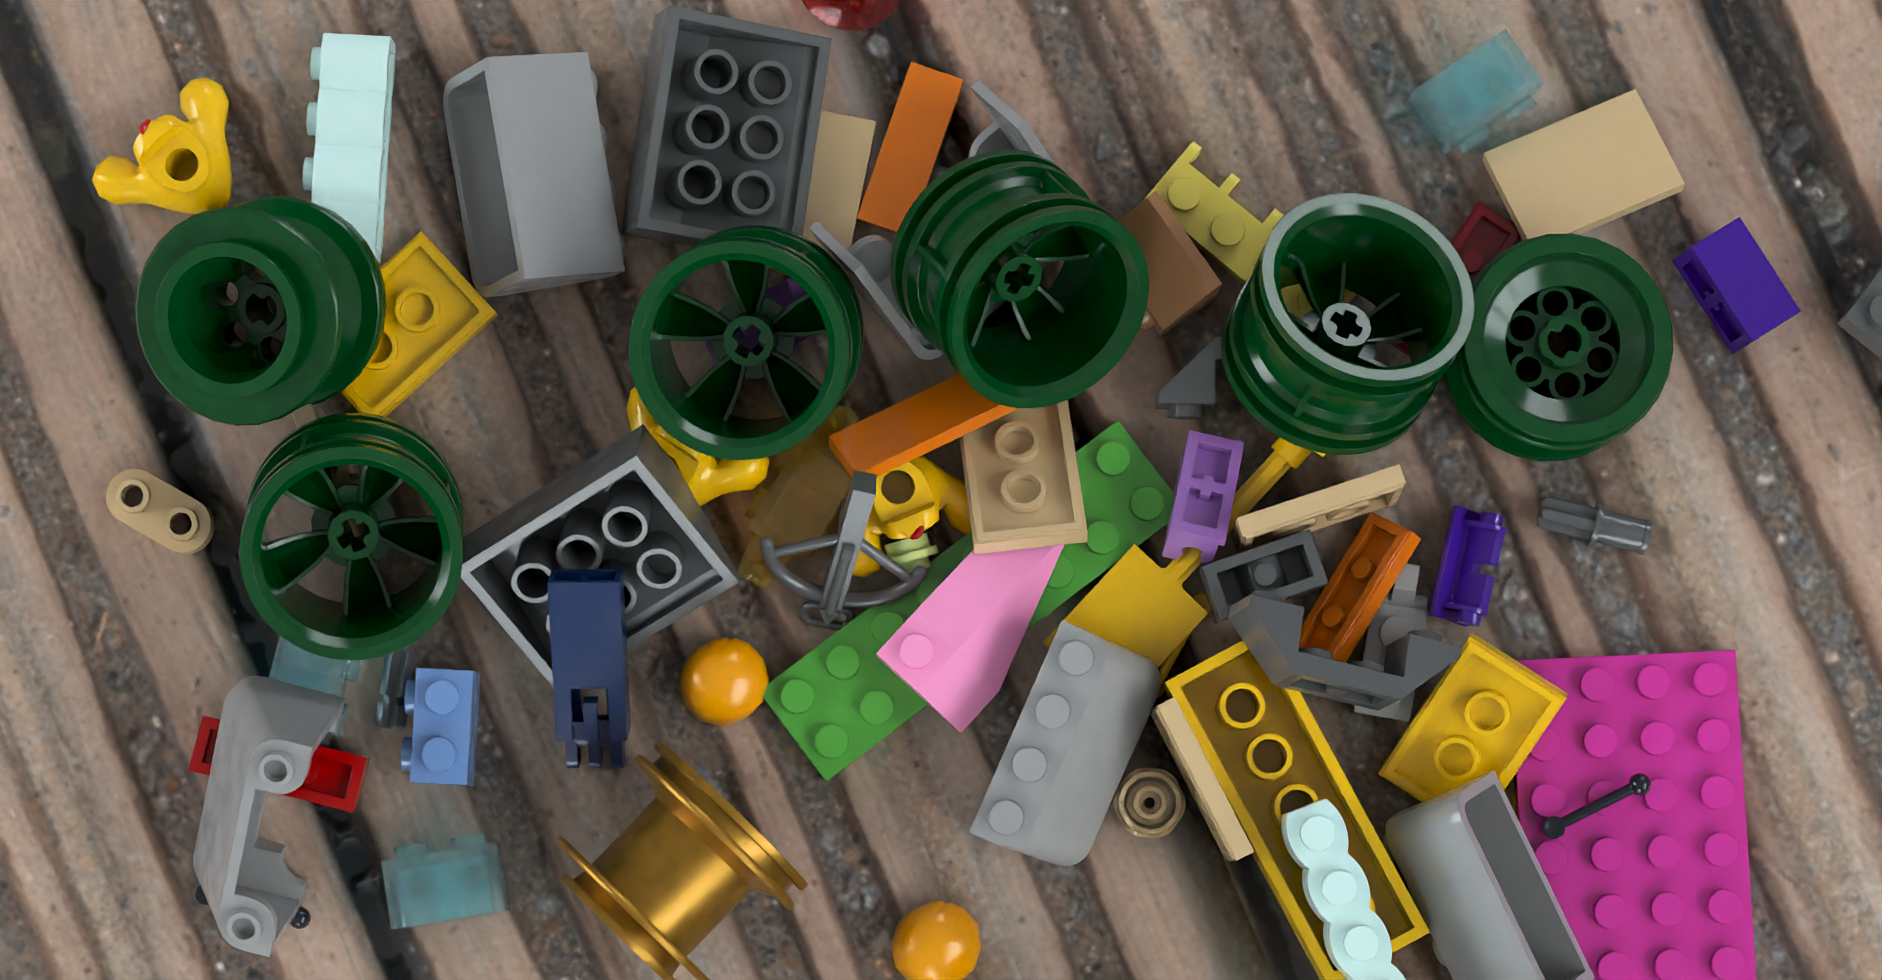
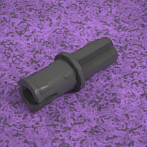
M1548 496L1543 498L1537 513V526L1540 529L1584 539L1589 547H1594L1595 543L1637 552L1640 555L1645 554L1652 531L1651 520H1641L1604 510V504L1597 503L1595 507Z

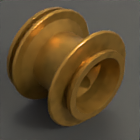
M659 740L653 747L660 754V757L653 764L642 755L635 757L637 765L649 776L656 798L592 864L566 839L558 836L556 843L585 870L574 879L566 873L560 880L663 980H676L673 975L680 964L697 980H710L687 956L751 890L772 896L786 909L793 910L795 904L785 892L792 885L803 891L808 886V883L726 799L672 749Z

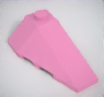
M1064 545L974 555L973 549L876 653L877 658L961 734L1000 691Z

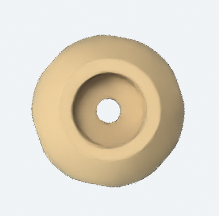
M1139 768L1130 772L1120 783L1114 795V810L1121 825L1129 833L1137 837L1160 838L1169 834L1182 818L1186 807L1185 796L1176 778L1171 773L1162 769ZM1148 797L1152 798L1155 802L1154 807L1151 809L1144 806V800Z

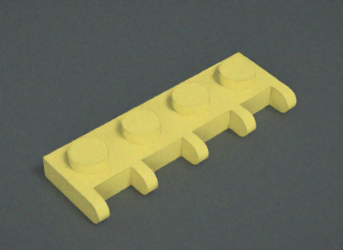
M1193 141L1145 198L1157 191L1192 242L1242 284H1245L1252 276L1254 265L1270 233L1284 215L1275 208L1263 223L1257 220L1229 197L1230 193L1241 181L1240 178L1231 173L1224 183L1217 187L1190 164L1196 160L1202 150V147ZM1299 284L1281 289V294L1288 311L1299 319L1305 313L1313 310ZM1345 289L1343 303H1350L1356 294Z

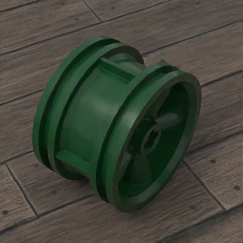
M990 151L965 159L943 172L912 203L899 226L891 253L890 279L896 302L907 320L926 340L943 352L951 366L972 388L988 400L1008 407L1039 408L1068 400L1096 384L1119 362L1132 344L1139 331L1147 307L1149 295L1148 268L1144 254L1133 235L1108 211L1091 201L1086 192L1059 166L1038 154L1028 151ZM1064 261L1057 278L1046 292L1039 286L1042 277L1040 263ZM1004 300L1009 301L1014 319L996 327L982 329L990 303Z
M1358 193L1329 194L1308 200L1293 208L1276 224L1259 254L1252 276L1242 287L1226 318L1222 332L1221 351L1229 383L1240 402L1259 423L1280 438L1296 446L1332 455L1363 454L1383 448L1398 440L1412 427L1432 396L1438 380L1448 370L1468 337L1474 318L1475 306L1469 274L1461 257L1447 238L1423 217L1400 204L1384 198ZM1299 284L1313 310L1305 313L1301 319L1290 313L1281 294L1282 288ZM1345 289L1362 296L1376 307L1366 315L1357 306L1343 303ZM1406 343L1411 363L1389 367L1376 361V345Z
M746 225L733 227L710 235L696 243L664 267L648 285L638 302L630 327L628 348L631 374L637 392L648 412L669 435L680 443L705 455L721 459H760L776 455L802 442L823 423L839 403L853 382L860 365L864 345V321L858 296L847 274L838 262L815 242L790 230L773 226ZM723 261V266L735 298L726 302L717 312L712 307L680 292V290L694 271ZM770 268H776L787 274L807 293L792 302L785 309L776 300L766 297ZM752 325L758 327L761 330L758 340L764 345V348L759 344L752 350L747 348L743 344L746 335L740 330V327L745 331ZM827 334L829 357L822 384L800 365L789 359L795 348V337ZM671 340H711L713 352L719 362L691 388L676 364ZM767 377L771 391L784 416L770 419H747L731 415L740 393L743 379Z
M333 414L318 418L293 430L265 457L256 472L248 497L241 531L239 556L242 578L251 602L265 622L285 640L304 651L326 658L338 660L378 658L401 650L417 641L446 612L458 588L462 572V499L455 476L445 458L433 444L414 429L396 420L375 414ZM337 465H363L359 485L347 484L335 488L332 480L324 470V468ZM405 481L423 497L434 515L396 518L394 508L386 498ZM282 494L314 509L311 518L312 531L289 535L272 541L269 540L267 518ZM354 519L356 526L365 522L364 535L355 537L352 530L346 534L343 533L345 520ZM391 547L429 564L415 582L390 596L380 569L376 564V561L384 557ZM325 557L335 564L346 566L343 602L318 596L297 582L313 570Z

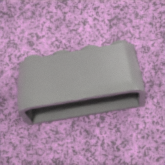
M588 52L486 57L449 79L445 86L443 110L471 276L477 292L482 297L507 296L604 279L625 271L626 247L617 226L614 208L616 189L613 181L609 178L605 156L607 137L605 129L599 121L596 104L597 79L594 72L590 69Z
M1062 620L969 833L996 845L1057 866H1071L1083 860L1092 848L1160 692L1161 675L1154 662L1141 654Z
M1495 771L1400 811L1387 820L1383 835V846L1390 859L1398 865L1407 883L1408 892L1433 937L1432 944L1435 955L1440 963L1448 968L1453 980H1593L1595 978Z

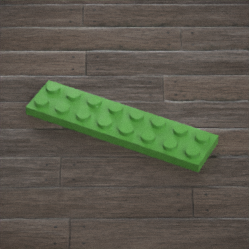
M1116 421L1076 452L1088 542L1064 545L1027 630L1115 565L1134 544L1139 547L1168 525L1174 493L1119 421ZM971 533L966 534L930 561L931 567L926 568L927 575L925 579L910 593L893 602L869 607L767 684L763 698L826 782L929 705L878 659L876 653L972 552L974 548Z

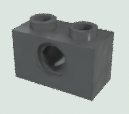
M1310 529L1206 564L1198 570L1216 624L1229 620V607L1254 591L1276 592L1283 595L1285 600L1320 589L1329 583Z

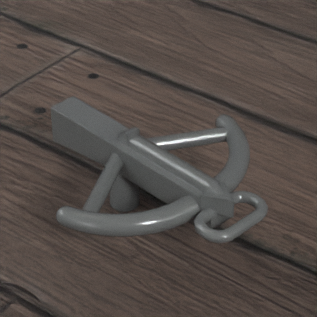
M854 470L847 498L840 503L839 529L837 533L775 547L771 537L764 536L760 539L759 544L763 561L774 578L790 591L810 599L804 602L799 609V617L807 625L839 631L855 619V614L850 607H874L893 602L914 590L927 575V569L922 565L916 566L910 573L863 539L876 496L877 474ZM834 545L822 585L808 582L796 576L778 558ZM859 550L901 579L900 582L879 590H848ZM810 608H818L823 619L808 616V610ZM841 613L846 615L844 622L832 621Z

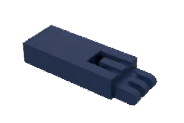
M552 569L547 586L556 741H565L567 768L580 767V747H588L590 768H602L603 747H611L610 758L612 768H624L625 741L628 739L631 728L623 569ZM581 689H606L607 715H598L599 696H584L582 703Z

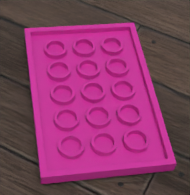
M1735 650L1516 660L1568 693L1567 699L1514 775L1515 807L1518 821L1595 977L1593 980H1756ZM1643 773L1650 778L1651 788L1645 795L1632 794L1566 827L1564 834L1560 838L1551 839L1543 834L1541 829L1542 823L1547 817L1556 816L1561 818L1629 784V780L1634 774Z

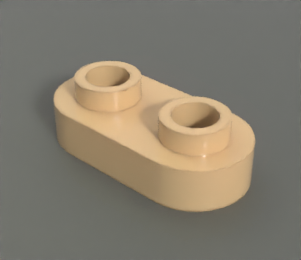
M141 469L122 471L111 480L107 488L106 503L109 511L117 520L174 552L180 554L196 553L206 547L213 536L214 518L207 506L147 471ZM132 487H140L143 492L141 503L135 507H129L125 501L126 492ZM187 514L192 521L191 529L186 534L178 535L174 531V521L179 515Z

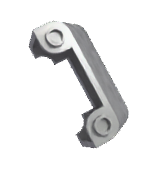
M263 676L242 678L226 696L195 845L193 868L222 937L231 946L240 950L270 957L304 901L308 877L298 874L295 877L287 869L283 859L286 848L285 844L259 838L268 792L286 794L295 791L303 784L310 770L313 753L327 732H335L340 725L345 698Z

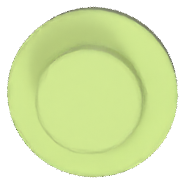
M927 533L922 534L919 539L911 540L907 538L884 545L887 556L910 573L919 565L925 568L931 567L928 556L939 553L937 545L931 546Z

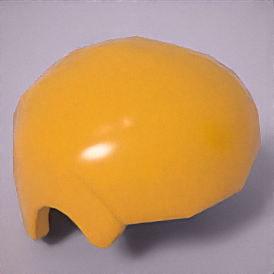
M721 637L699 646L684 663L678 686L684 706L700 722L723 727L731 726L745 719L763 702L769 677L764 658L748 642L738 638Z
M940 900L924 904L903 916L896 926L890 947L896 969L907 980H963L975 969L983 945L978 923L966 909L952 902L946 903Z

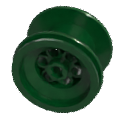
M264 196L238 203L231 208H215L195 214L174 226L157 243L145 262L137 286L135 315L137 334L144 356L156 378L172 397L191 411L212 421L240 426L260 425L281 419L307 404L314 405L324 402L346 389L361 374L377 350L384 330L387 303L385 283L379 263L366 240L352 224L334 211L304 199L288 196ZM254 266L264 272L265 276L259 275ZM229 282L233 283L238 290L236 302H233L227 296ZM270 296L277 306V314L275 315L271 313L267 305V298ZM236 322L243 325L246 330L245 342H242L234 331ZM273 337L282 343L277 355L271 349Z
M1573 233L1546 234L1523 240L1503 250L1486 264L1476 278L1471 281L1475 305L1471 330L1443 376L1448 394L1459 415L1476 434L1492 446L1513 456L1535 461H1565L1584 456L1626 433L1645 417L1659 398L1669 376L1673 356L1672 323L1666 302L1655 281L1637 261L1619 248L1597 238ZM1542 300H1555L1561 303L1563 306L1562 314L1558 316L1548 314L1542 306ZM1582 312L1595 325L1597 331H1589L1581 323ZM1515 320L1527 322L1531 328L1529 340L1519 341L1513 338L1510 333V323ZM1561 332L1571 339L1573 351H1567L1563 356L1558 357L1550 351L1547 343L1548 339H1553ZM1596 350L1601 353L1604 360L1602 372H1595L1589 367L1587 357L1590 351ZM1527 360L1535 365L1537 369L1535 381L1525 382L1518 377L1516 366L1519 361ZM1567 376L1574 381L1576 389L1573 397H1562L1556 392L1555 380L1557 377Z

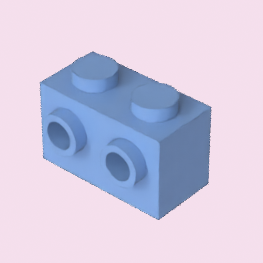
M416 668V680H407L405 688V714H414L412 737L403 738L401 768L402 771H410V782L417 784L474 786L480 673L471 670Z

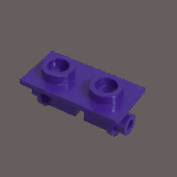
M1454 505L1450 524L1446 531L1445 546L1437 581L1433 588V600L1429 615L1464 627H1468V625L1479 627L1481 617L1488 616V606L1495 577L1480 574L1482 564L1498 566L1504 535L1507 532V528L1502 526L1504 516L1482 511L1480 514Z

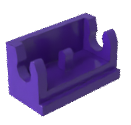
M1740 217L1691 246L1672 260L1732 355L1801 312Z

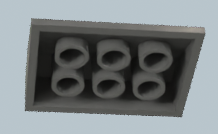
M671 5L654 15L621 234L687 246H694L706 237L722 230L746 225L773 226L790 230L803 236L832 38Z
M641 425L463 537L462 580L552 687L553 675L547 586L552 569H623L627 650L738 584L740 580L739 574L678 467L644 425Z

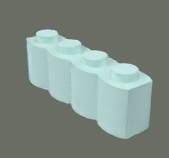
M323 33L321 47H313L311 53V79L319 81L318 101L309 102L307 109V134L315 136L316 144L314 157H305L303 189L304 191H312L311 202L334 211L352 224L366 240L378 263L381 264L396 45L390 36Z
M1322 799L1282 814L1281 833L1284 844L1293 860L1303 868V891L1310 908L1324 922L1323 937L1325 948L1334 966L1346 976L1345 980H1406L1403 974L1391 964L1392 947L1389 934L1381 919L1369 908L1370 890L1368 881L1360 865L1348 854V833L1344 820L1338 810L1330 801Z

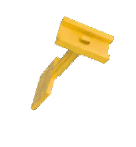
M1279 437L1271 446L1275 451L1235 493L1227 535L1233 530L1237 517L1246 515L1291 466L1297 469L1313 451L1296 446ZM1315 452L1322 457L1326 455L1324 453ZM1134 544L1063 621L1141 654L1154 662L1158 668L1209 613L1183 588V582L1202 563L1200 558L1201 550L1194 547H1185L1183 554L1177 560L1174 559L1166 568H1162L1141 548ZM1059 625L1043 642L1048 648L1051 646Z

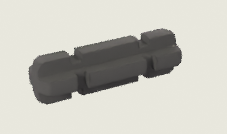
M421 638L401 650L385 655L379 694L383 695L382 703L377 702L374 719L375 724L379 727L402 730L406 726L408 714H405V688L407 680H414L418 655L414 654L415 646H420Z

